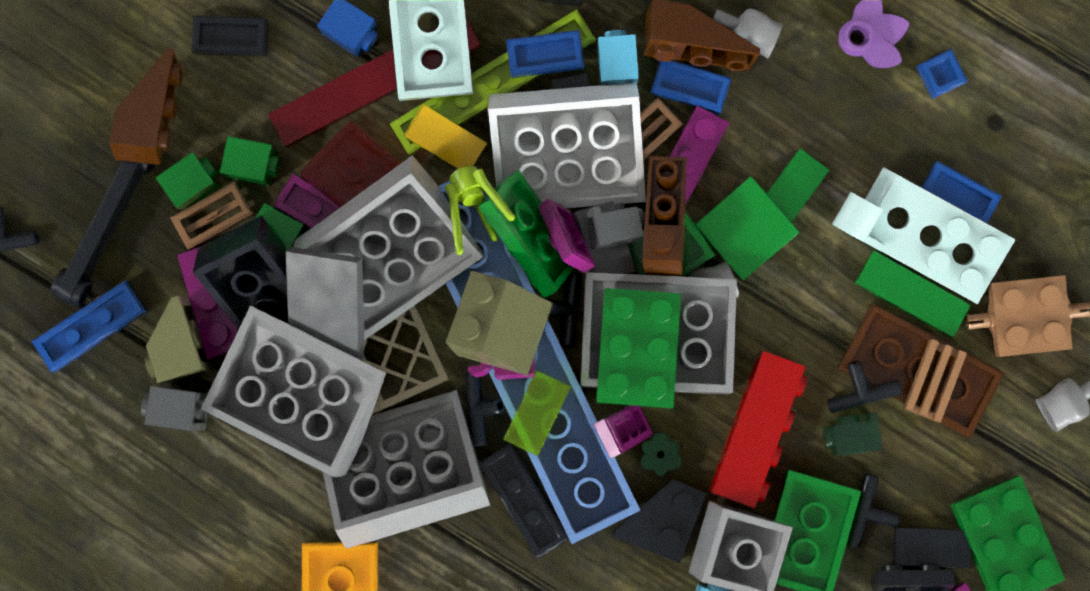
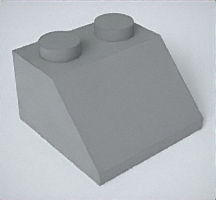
M709 501L688 573L701 582L734 591H774L793 527L742 509Z

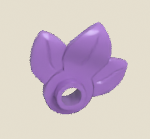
M862 0L854 8L852 20L845 23L839 31L838 42L841 49L850 56H862L873 67L890 68L902 62L901 55L893 45L903 37L909 27V21L897 15L882 14L881 0ZM852 33L859 34L862 38V43L858 45L852 43L850 35Z

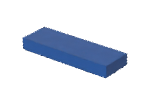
M125 280L31 342L49 370L55 373L146 314L148 310L130 282Z

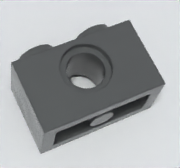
M150 386V391L144 394L141 404V415L145 416L144 424L187 431L205 430L208 413L201 410V407L208 393Z

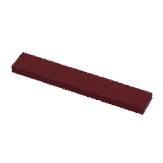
M466 19L469 53L481 48V45ZM438 26L427 31L426 33L435 31L438 28ZM394 49L270 112L268 116L284 147L288 148L398 91ZM429 50L422 57V65L430 70L437 69L443 62V56L437 50Z

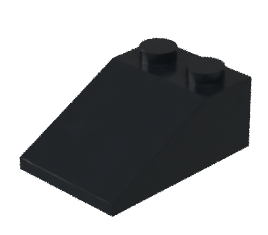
M262 215L198 248L193 274L238 330L250 306H254L288 323L286 249Z

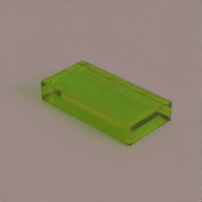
M536 370L535 377H533L503 440L538 456L571 386Z

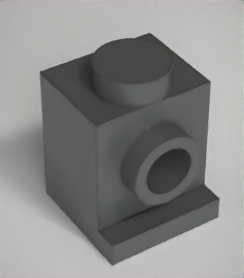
M617 203L603 207V213H601L600 206L592 207L584 213L592 250L632 243L644 236L645 216L641 208L631 207L625 209L624 203Z

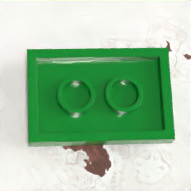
M518 169L509 174L495 188L496 192L514 214L515 218L513 221H509L489 196L478 207L483 213L486 222L494 228L504 242L509 254L515 257L523 268L530 283L538 289L543 298H546L558 290L574 270V267L563 262L559 252L551 245L548 239L550 232L538 208L542 201Z
M614 288L604 289L596 403L673 408L681 294Z
M791 470L786 471L773 520L793 528L776 584L798 591H834L861 491Z
M1022 476L1011 477L950 504L960 530L964 531L969 543L971 556L986 591H1042L1065 581Z

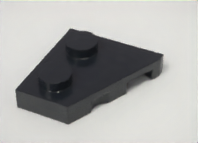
M670 479L654 496L639 507L640 511L631 515L623 524L618 526L612 536L680 563L707 493Z

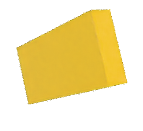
M422 104L404 134L406 138L458 169L465 166H473L487 144L484 140L425 104Z

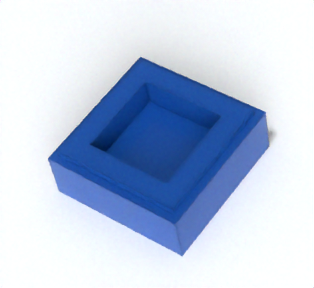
M952 49L916 66L932 99L968 82Z

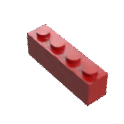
M765 351L758 352L708 490L709 492L754 509L757 502H764L770 486V482L765 480L770 466L774 468L777 466L783 447L778 445L783 431L788 433L795 417V412L790 410L795 396H802L807 384L808 377L803 375L806 366Z

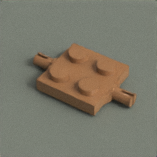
M1065 275L991 282L988 286L989 305L987 313L966 314L965 321L980 320V322L965 323L967 330L988 328L993 337L994 352L997 357L1073 349L1070 328L1072 319L1090 317V310L1080 311L1082 309H1090V301L1071 304L1067 296Z

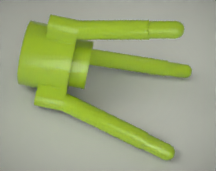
M465 166L454 171L449 177L450 184L444 188L450 203L456 254L462 255L463 239L458 201L463 202L464 206H475L493 242L498 240L497 233L486 222L483 213L478 207L485 197L484 191L509 221H513L515 216L488 182L483 169H477L475 166Z

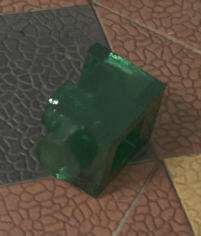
M877 412L863 413L864 421H860L859 414L836 417L837 424L822 427L824 446L826 449H831V455L841 456L883 450Z

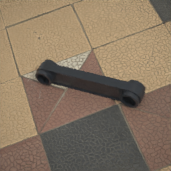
M120 161L122 164L68 269L63 268L54 279L51 294L55 295L58 300L80 307L86 301L93 286L90 277L143 174L148 175L156 164Z

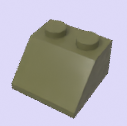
M471 271L446 344L457 356L528 376L552 303L508 280Z
M179 295L172 297L146 345L149 356L144 358L149 376L152 379L156 378L157 383L177 384L216 371L214 362L206 357L190 299Z

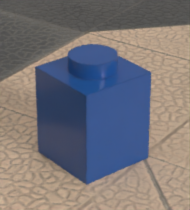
M334 0L317 25L322 35L356 57H359L363 50L368 52L375 44L379 35L376 32L378 26L375 19L346 0Z

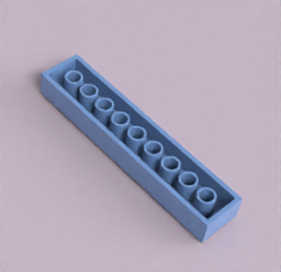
M448 181L438 187L440 188V190L449 202L448 195L444 188L446 185L450 184V182ZM458 201L460 220L483 253V258L446 283L457 308L471 271L508 280L535 294L523 268L515 257L509 254L499 235L497 234L498 240L496 242L490 239L475 206H464L463 202ZM547 319L535 353V377L497 380L494 376V370H491L489 374L569 540L573 544L640 511V508L615 457L610 459L594 426L597 420Z

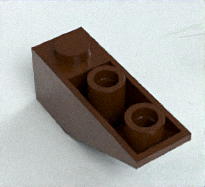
M652 0L645 15L643 56L654 57L662 62L676 60L690 62L692 65L699 67L714 65L726 67L731 71L750 70L760 54V48L689 4Z
M168 48L116 109L109 141L115 160L161 165L163 151H169L171 143V131L167 129L169 118L174 119L177 112V97L174 96L175 86H181L183 80V65L178 64L174 49Z
M649 156L642 257L645 275L683 277L687 157Z

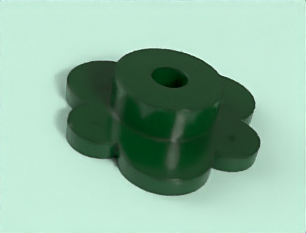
M658 432L653 435L651 441L643 442L641 449L644 454L641 456L640 464L645 470H654L658 476H663L668 470H676L680 467L681 457L677 454L680 450V445L677 441H670L667 434ZM659 451H662L664 454L662 458L657 457Z

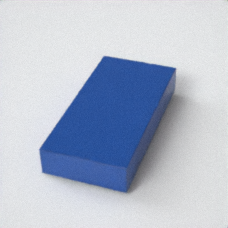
M579 30L506 40L511 78L584 69Z
M674 60L669 62L660 61L650 94L695 108L699 106L709 112L720 115L731 78Z
M939 161L933 163L921 186L924 190L986 224L1002 197L1000 194Z

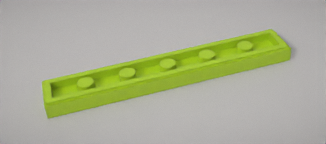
M577 9L534 35L579 30L582 51L596 43L594 35ZM508 52L471 74L473 94L436 97L422 104L461 126L488 109L489 95L514 93L544 74L511 78ZM422 104L390 123L409 156L423 149V147L404 136Z

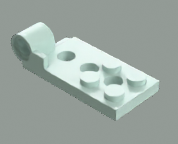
M389 0L399 101L473 94L464 0ZM426 13H432L439 18L438 28L430 33L423 32L418 27L420 17ZM429 50L439 51L443 56L441 66L434 70L425 68L422 65V57L425 52Z
M884 167L865 199L852 192L849 193L832 225L884 252L976 304L979 303L1015 242L1014 238ZM895 207L904 208L908 214L907 223L901 228H893L887 221L888 213ZM928 225H935L940 231L939 241L932 246H926L920 240L921 230ZM960 243H968L973 250L972 258L964 264L956 263L952 255L954 248Z

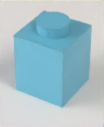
M612 30L605 32V37H598L597 52L600 85L638 82L636 36L627 35L625 30Z

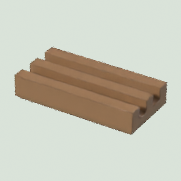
M659 98L654 100L640 113L641 124L657 109L662 113L641 133L642 142L665 121L668 120L671 125L643 150V161L683 125Z
M236 182L170 217L189 251L254 216L252 209L249 207ZM232 194L236 198L232 202L184 227L182 222ZM241 207V212L198 236L190 238V234Z
M929 339L903 409L941 423L967 352L956 350L949 345ZM935 351H939L941 355L921 407L916 406V401ZM950 356L954 357L934 411L931 412L929 410Z

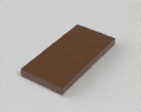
M871 303L837 369L849 375L848 363L858 360L862 364L869 386L873 387L894 380L900 381L903 390L902 394L891 398L905 404L929 339L949 345L956 350L961 349L890 311ZM935 351L916 401V406L921 407L941 355L939 351ZM967 353L940 424L966 438H971L1004 372ZM950 356L929 410L931 412L934 411L954 357Z

